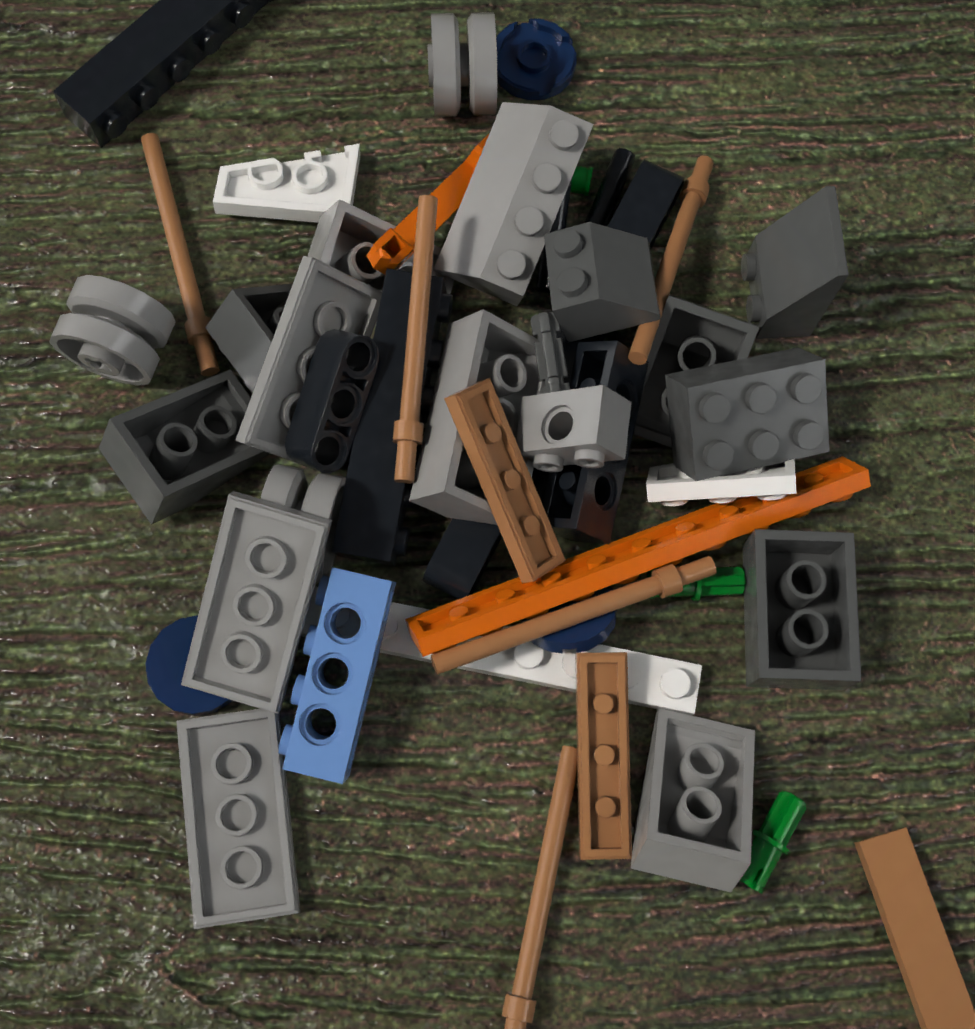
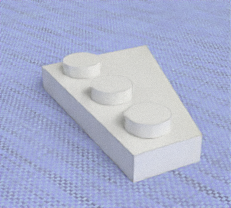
M360 144L344 146L345 152L324 156L321 155L320 150L305 152L304 159L282 163L275 158L220 166L213 198L215 214L318 223L320 216L339 199L353 205L361 156Z
M794 459L778 464L694 481L676 468L673 463L650 467L646 482L648 502H660L664 506H680L689 500L708 499L712 503L721 504L732 502L737 497L757 496V498L766 501L779 500L784 498L786 494H797Z

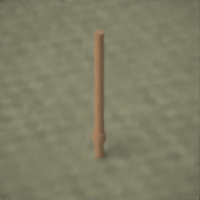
M147 133L141 137V142L187 316L184 327L188 343L195 347L201 374L203 376H212L219 373L220 369L212 342L214 339L205 328L211 318L207 317L204 312L159 136L155 133Z
M700 156L697 159L691 177L687 178L680 193L682 204L655 277L661 318L698 209L705 205L710 191L708 180L714 161L708 156ZM660 320L638 326L628 354V359L632 363L637 365L646 363Z
M421 195L418 200L400 419L394 421L393 443L397 444L394 481L406 484L414 483L417 446L422 445L424 424L419 422L438 204V199L432 195Z
M710 556L679 567L670 564L652 571L651 577L430 655L433 667L438 675L659 595L663 599L683 591V586L715 575V563Z
M562 746L513 988L511 994L505 995L501 1015L506 1017L504 1029H526L527 1023H533L537 1001L533 1000L532 996L577 776V748L571 746Z

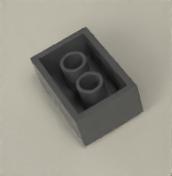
M797 347L665 375L673 465L694 481L830 452L825 359Z
M755 529L743 543V570L746 577L744 590L746 687L846 690L861 682L854 533Z

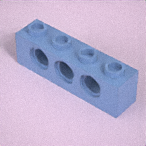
M334 567L331 569L330 577L324 575L321 577L315 600L316 605L322 606L318 626L310 625L303 648V654L310 656L306 675L298 674L291 696V704L298 705L294 724L285 725L279 744L278 753L285 755L283 770L343 784L349 778L396 582ZM346 608L356 611L361 620L358 633L351 638L341 635L336 628V617ZM331 658L342 660L348 668V679L343 686H333L324 677V666ZM316 709H326L334 715L336 728L332 735L324 736L314 730L311 720Z

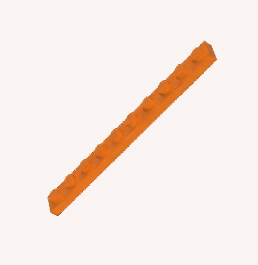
M843 456L796 473L797 494H786L784 498L773 501L761 500L757 496L737 497L736 500L729 503H715L613 541L610 544H605L565 559V562L534 582L522 583L520 577L407 618L405 621L410 637L424 657L455 647L458 643L471 638L486 636L500 631L504 626L521 619H533L542 616L550 608L569 601L588 599L595 591L613 584L630 583L636 580L642 573L670 564L675 566L684 557L700 551L719 549L727 541L745 534H752L755 529L767 530L771 524L787 518L806 516L811 512V509L829 502L848 500L853 496V493L871 487L869 469Z

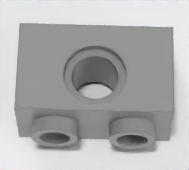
M605 385L523 396L516 442L522 456L534 462L533 467L541 471L560 472L563 470V466L575 464L585 468H601L604 466L605 461L625 459L631 402Z

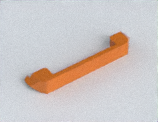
M489 134L472 150L467 159L430 194L438 199L435 232L458 210ZM418 206L394 229L390 228L374 243L366 256L375 270L386 275L387 268L398 270L414 254Z

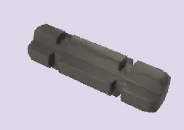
M553 312L536 314L531 317L530 323L532 336L538 337V342H534L539 381L545 382V387H541V394L570 390L569 383H564V378L568 377L563 340L562 338H557V333H561L560 325Z

